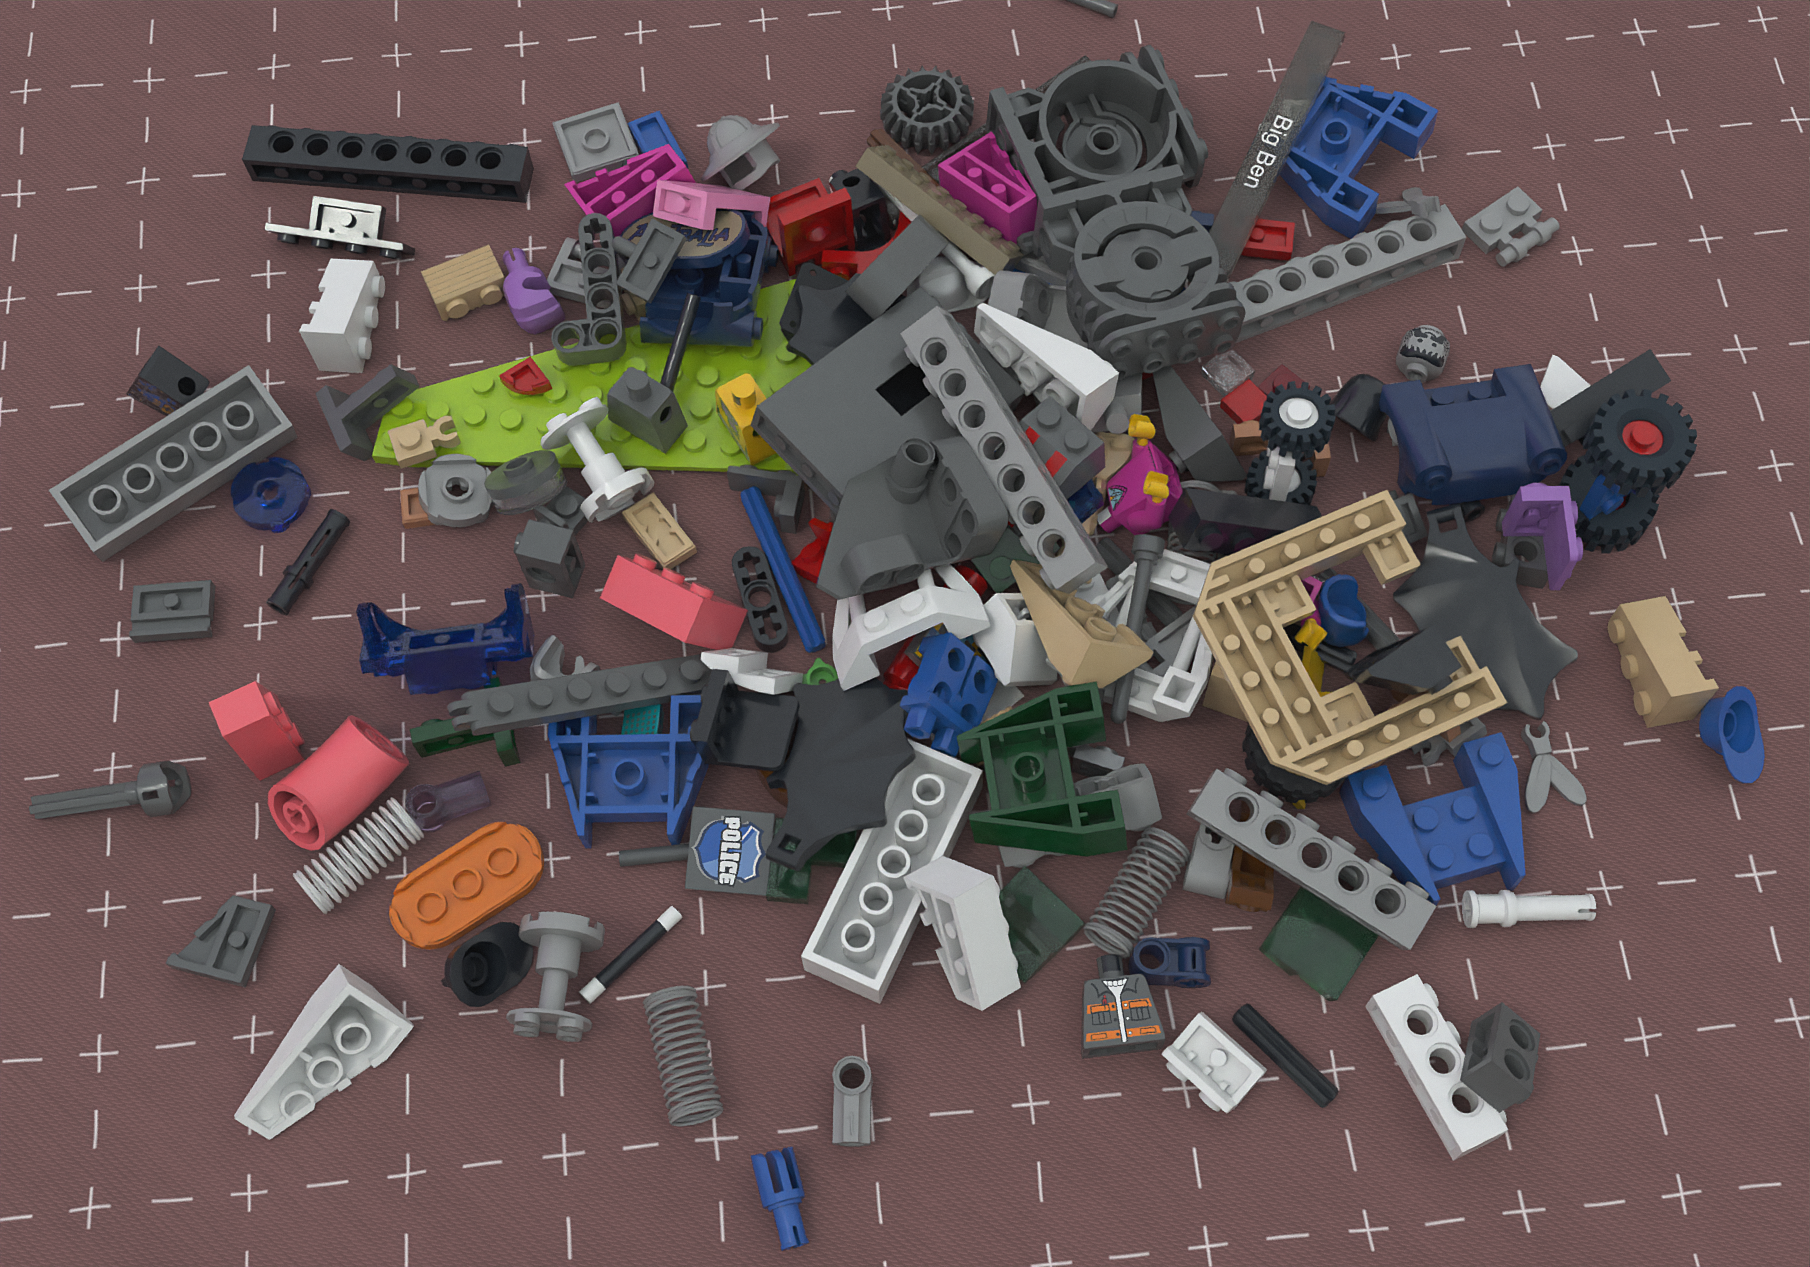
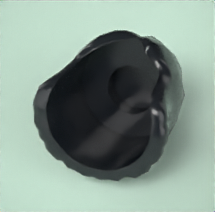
M1363 373L1351 377L1330 401V405H1335L1336 411L1334 416L1368 439L1376 441L1380 428L1387 417L1385 412H1380L1379 406L1382 386L1386 384L1369 374Z

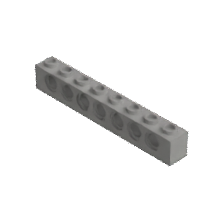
M1446 204L1440 206L1441 212H1428L1427 218H1420L1419 215H1415L1401 221L1393 220L1383 226V228L1369 233H1359L1346 242L1338 245H1327L1318 252L1303 258L1295 257L1285 265L1271 270H1261L1252 277L1240 282H1229L1236 290L1235 300L1240 301L1245 308L1244 321L1235 343L1458 259L1464 246L1466 235Z
M936 306L900 333L907 344L904 348L907 357L916 367L920 366L926 375L923 378L924 385L935 398L939 396L945 406L942 409L944 418L954 429L958 428L962 436L968 441L1007 510L1008 521L1011 524L1016 523L1023 534L1019 537L1022 546L1030 556H1036L1043 568L1039 572L1047 586L1052 590L1056 588L1058 591L1070 594L1108 568L952 314ZM946 349V358L938 365L937 357L942 350ZM965 380V390L962 394L956 396L957 385ZM985 411L983 424L976 428V416L980 412ZM1004 442L1005 451L999 459L995 460V448L998 444ZM1024 474V485L1019 491L1015 492L1013 487L1014 481L1017 476ZM1043 506L1045 509L1044 518L1040 523L1035 524L1033 521L1034 512L1038 507ZM1063 538L1065 549L1060 556L1055 557L1053 546L1057 540Z

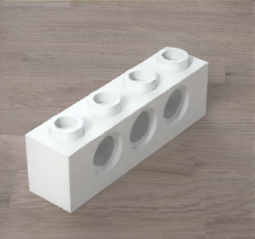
M1418 974L1373 995L1365 1007L1454 1161L1502 1136L1508 1130L1505 1125L1507 1118L1504 1110L1499 1113L1460 1081L1465 1054L1459 1046L1461 1044L1459 1033L1450 1021L1445 1022L1437 1008L1439 1002L1432 987L1427 983L1423 984ZM1416 1018L1420 1020L1426 1027V1034L1418 1035L1412 1032L1408 1027L1407 1019ZM1431 1056L1442 1058L1448 1065V1073L1441 1074L1436 1072L1431 1067L1429 1058ZM1452 1095L1465 1097L1470 1103L1471 1112L1462 1113L1458 1111L1453 1105Z

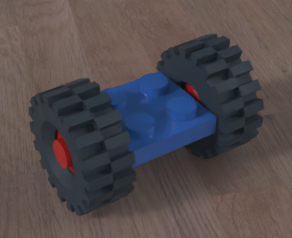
M1635 389L1625 391L1622 398L1618 393L1611 396L1607 403L1604 402L1597 411L1583 441V449H1588L1586 454L1577 458L1575 464L1571 463L1558 484V486H1569L1571 501H1576L1578 519L1575 524L1576 537H1580L1583 542L1587 543L1585 550L1593 552L1596 546H1600L1601 554H1610L1614 546L1620 552L1626 550L1629 543L1633 546L1638 542L1658 510L1659 504L1656 501L1660 497L1659 494L1662 493L1665 486L1669 489L1675 484L1691 461L1697 444H1693L1697 438L1696 429H1689L1693 423L1689 414L1683 417L1680 415L1684 408L1678 402L1673 406L1666 403L1669 396L1661 393L1658 399L1651 397L1652 390L1643 389L1641 394L1636 396Z

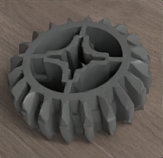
M921 65L918 72H913L908 68L906 77L896 74L894 83H887L885 93L882 94L880 100V119L882 120L885 132L891 134V138L896 143L901 142L904 151L910 147H915L917 154L922 149H928L933 154L935 148L938 147L946 152L949 143L958 146L960 136H967L969 126L973 122L974 100L970 96L968 85H963L961 76L952 78L950 69L940 73L937 66L932 71H926L923 65Z

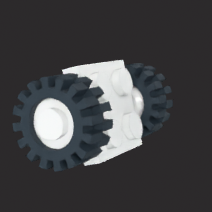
M1295 381L1288 382L1286 390L1280 384L1275 388L1274 393L1270 391L1267 395L1259 422V430H1262L1261 438L1263 442L1268 440L1267 451L1261 452L1259 459L1255 457L1252 460L1247 474L1244 494L1247 493L1249 497L1311 505L1317 485L1316 469L1311 470L1313 463L1310 459L1304 463L1302 462L1304 454L1306 458L1313 457L1314 450L1320 453L1324 449V445L1328 444L1336 418L1334 416L1336 411L1335 405H1330L1331 397L1328 394L1320 397L1322 391L1320 387L1315 386L1313 391L1308 390L1309 383L1302 381L1301 388H1296Z

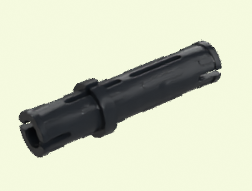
M334 509L328 511L327 516L309 539L293 565H287L284 569V578L272 596L266 601L269 607L287 616L304 589H310L314 583L312 577L329 555L343 531L351 523L344 514ZM325 535H328V537L326 538V540L324 541L316 555L312 557L311 555L314 553L322 539L325 537ZM303 567H306L305 571L299 577L294 587L292 589H289L292 583L297 578L300 571L303 569Z

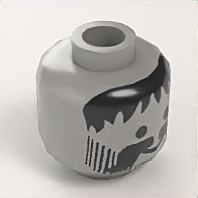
M1421 325L1411 329L1402 338L1396 355V365L1410 381L1420 380L1424 382L1438 378L1444 370L1450 352V343L1443 332L1434 326Z

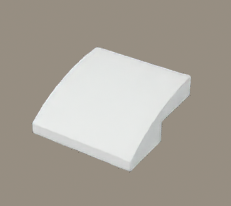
M727 648L701 653V661L710 669L728 670L735 684L758 692L775 695L794 691V685L802 683L803 673L768 669V653Z

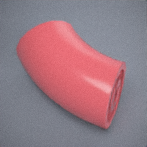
M348 716L339 728L311 756L286 777L273 785L268 792V805L271 815L279 829L289 840L301 848L310 851L319 850L358 818L410 764L409 760L392 741L373 726L358 717Z

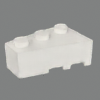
M331 258L318 287L319 292H323L319 302L312 301L309 307V312L314 314L310 324H302L299 332L319 371L363 373L365 359H370L372 343L370 336L372 328H376L378 325L377 304L378 299L384 296L385 280L383 276L379 275L374 261Z
M941 856L903 877L908 890L916 888L922 900L925 911L919 915L924 926L932 924L942 947L935 951L956 999L983 1011L1021 988L1017 974L1018 962L1012 953L1008 937L1009 926L1003 916L999 900L1000 889L993 875Z

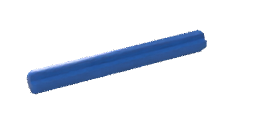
M756 486L744 489L740 494L741 501L803 645L808 653L820 651L826 646L825 638L762 493Z

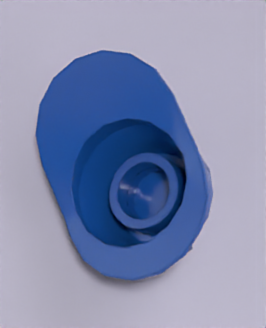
M1735 686L1726 693L1725 697L1711 698L1701 709L1699 732L1705 745L1716 753L1723 755L1727 769L1735 780L1742 784L1753 783L1759 778L1763 770L1765 758L1764 745L1758 723L1756 700L1752 692L1745 686Z

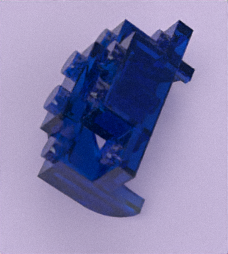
M521 583L512 584L511 588L504 589L506 608L496 618L485 624L477 623L418 630L394 621L372 602L360 603L357 606L356 613L363 634L359 658L362 673H373L374 677L387 675L396 677L405 674L410 695L422 693L436 694L446 690L476 689L481 686L491 685L492 675L497 674L498 661L507 660L515 662L523 658L533 657L535 634L523 585Z

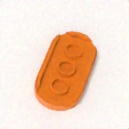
M494 822L478 829L406 875L397 884L389 908V917L393 928L405 942L421 949H438L458 940L527 895L537 885L544 868V855L537 838L526 827L519 824H507L506 822Z

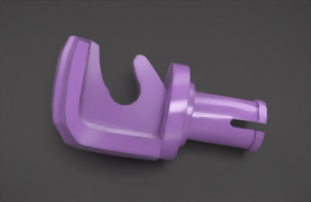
M512 248L516 259L514 261L509 251H506L502 259L509 274L504 280L503 292L517 324L526 332L537 334L561 323L565 319V313L560 302L549 291L551 287L544 273L539 268L529 266L525 252L522 249Z

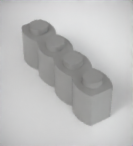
M1145 763L1125 766L1105 776L1090 777L1073 783L1076 796L1118 789L1126 830L1143 831L1162 819L1152 775ZM998 846L1005 867L1023 868L1033 864L1036 859L1043 855H1066Z

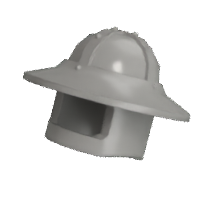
M738 115L722 116L709 129L707 136V148L710 153L709 165L701 177L702 182L720 172L731 188L743 190L762 177L773 165L781 161L765 139L780 127L779 123L760 126L752 124L748 119Z

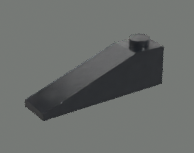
M1433 624L1371 652L1343 673L1348 679L1367 685L1411 695L1428 690L1433 695L1450 685L1453 680L1449 675L1462 666Z

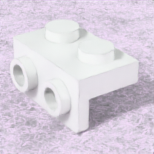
M1203 1012L1198 1013L1174 1043L1162 1052V1055L1168 1060L1167 1068L1180 1080L1186 1082L1189 1079L1201 1090L1199 1097L1205 1104L1217 1112L1222 1109L1224 1112L1229 1113L1235 1109L1267 1071L1263 1065Z

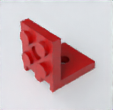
M817 178L770 197L766 223L767 234L772 238L773 245H778V256L789 276L796 274L795 265L810 259L814 261L815 265L822 264L823 249L835 250L845 246L847 251L855 250L852 200L846 188L828 194L820 178Z

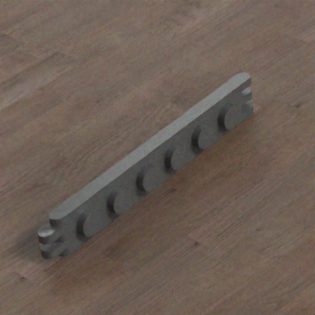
M701 654L469 691L461 696L460 701L450 703L447 709L450 716H458L452 720L455 731L471 729L473 735H483L671 702V695H701L703 686L709 683L712 669L701 661Z

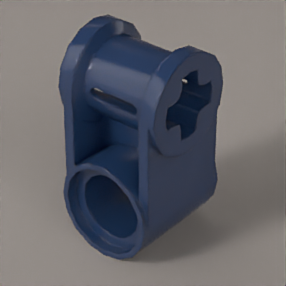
M1198 937L1179 939L1144 938L1138 942L1129 959L1130 975L1143 974L1148 985L1177 986L1181 988L1207 987L1211 985V976L1206 971V952L1210 950V941ZM1143 954L1153 955L1159 961L1160 967L1156 969L1146 968L1140 962L1139 956Z

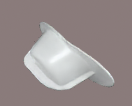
M942 256L935 257L907 287L908 296L921 286L930 296L935 297L940 302L942 308L949 313L978 306L987 300L990 294L982 299H977L966 288L965 276L947 257ZM971 261L975 266L981 265L978 262Z

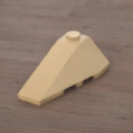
M1012 560L1010 568L1048 658L1053 666L1062 674V680L1066 684L1072 686L1097 681L1098 688L1102 689L1151 658L1154 652L1130 628L1124 624H1118L1117 628L1102 618L1105 613L1103 608L1097 604H1090L1083 599L1075 597L1077 589L1070 594L1058 591L1056 588L1052 590L1040 575L1039 570L1043 568L1041 564Z

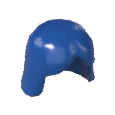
M1338 574L1328 578L1320 590L1318 599L1321 627L1327 632L1323 641L1336 647L1354 646L1364 640L1369 633V628L1366 627L1367 615L1365 607L1357 598L1358 583L1353 576L1348 574Z

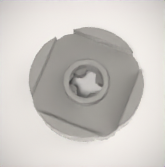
M448 454L435 459L432 466L422 472L418 483L419 502L431 523L449 527H467L484 522L488 518L489 511L495 502V499L489 496L484 485L491 471L487 467L485 470L482 466L476 464V459L464 454ZM457 484L460 485L461 490H467L468 492L456 497L447 491H451L452 485Z

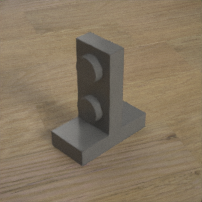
M390 364L351 395L327 385L315 394L340 452L366 461L372 456L374 449L366 429L420 386L415 375Z

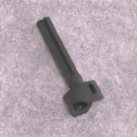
M162 761L143 764L136 781L35 795L31 797L32 805L29 806L30 814L35 815V819L141 804L144 812L150 817L170 815L179 810L191 796L190 778L185 766L178 763ZM176 779L175 786L169 787L168 780Z

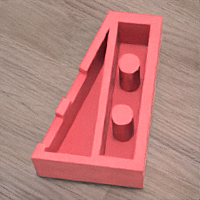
M635 554L634 558L630 559L617 555L600 599L684 643L715 650L733 647L748 612L747 609L714 595V590L695 582H692V584L685 582V576L668 568H663L661 571L655 568L657 562L648 557Z
M254 681L208 702L223 738L260 781L304 760L299 746L305 744L299 728L295 722H291L286 710L281 706L277 695L258 682Z

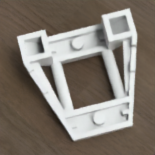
M1164 549L1163 557L1158 559L1157 565L1153 566L1149 589L1197 605L1210 564ZM1135 561L1118 576L1119 581L1104 596L1099 594L1090 602V604H1097L1105 610L1102 617L1105 619L1126 595L1114 625L1116 628L1118 624H1127L1137 567ZM1193 616L1173 666H1169L1164 677L1135 668L1128 711L1158 722L1190 717L1208 683L1213 662V654ZM1196 651L1191 673H1189L1187 671L1189 669V666ZM1047 656V658H1046V660H1045L1046 663H1047V665H1049L1051 668H1053L1055 671H1057L1059 674H1061V673L1053 666V664L1050 662V660H1049V658H1048V656ZM1116 680L1102 688L1105 689L1104 702L1113 703Z
M945 565L934 569L950 589L935 586L931 569L925 570L917 578L918 590L866 612L863 594L841 600L837 599L832 635L833 661L843 691L880 675L874 652L942 622L947 631L954 634L959 640L991 627L979 594L951 565Z

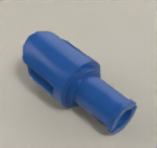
M793 1146L783 1148L781 1152L779 1150L768 1151L765 1156L763 1154L751 1155L763 1209H768V1212H773L781 1243V1251L791 1249L790 1247L797 1248L808 1244L809 1240L806 1237L799 1204L805 1198V1193Z

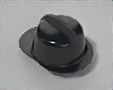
M498 922L488 926L464 943L455 946L447 956L444 967L445 977L441 980V983L444 987L451 988L459 1001L467 1006L482 1007L517 985L527 975L532 964L533 947L519 937L520 926L512 922Z

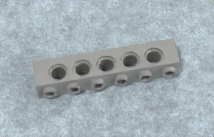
M1226 768L1224 772L1216 769L1211 773L1188 810V816L1399 949L1411 950L1437 907L1427 900L1428 892L1409 881L1402 885L1392 879L1390 876L1393 871L1377 860L1370 858L1367 863L1354 855L1356 848L1344 839L1334 836L1330 840L1317 832L1320 825L1301 813L1293 817L1281 809L1284 803L1272 794L1262 790L1258 795L1245 787L1247 780L1237 772ZM1239 799L1247 803L1250 809L1247 821L1238 822L1230 816L1229 805L1232 800ZM1269 822H1277L1284 827L1286 837L1281 845L1272 844L1266 838L1265 829ZM1307 844L1316 846L1321 852L1322 859L1316 868L1307 866L1302 860V850ZM1344 867L1353 869L1357 874L1358 883L1352 891L1345 890L1338 881L1339 872ZM1380 890H1386L1393 896L1394 907L1388 914L1380 912L1376 907L1375 897Z

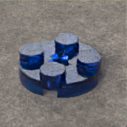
M271 457L267 458L269 462H263L258 465L256 462H252L246 465L232 482L231 497L233 498V507L239 518L246 525L254 529L271 530L274 533L284 532L306 509L311 496V489L300 468L287 459ZM274 488H278V494L273 499L266 500L262 495L265 490L271 492Z

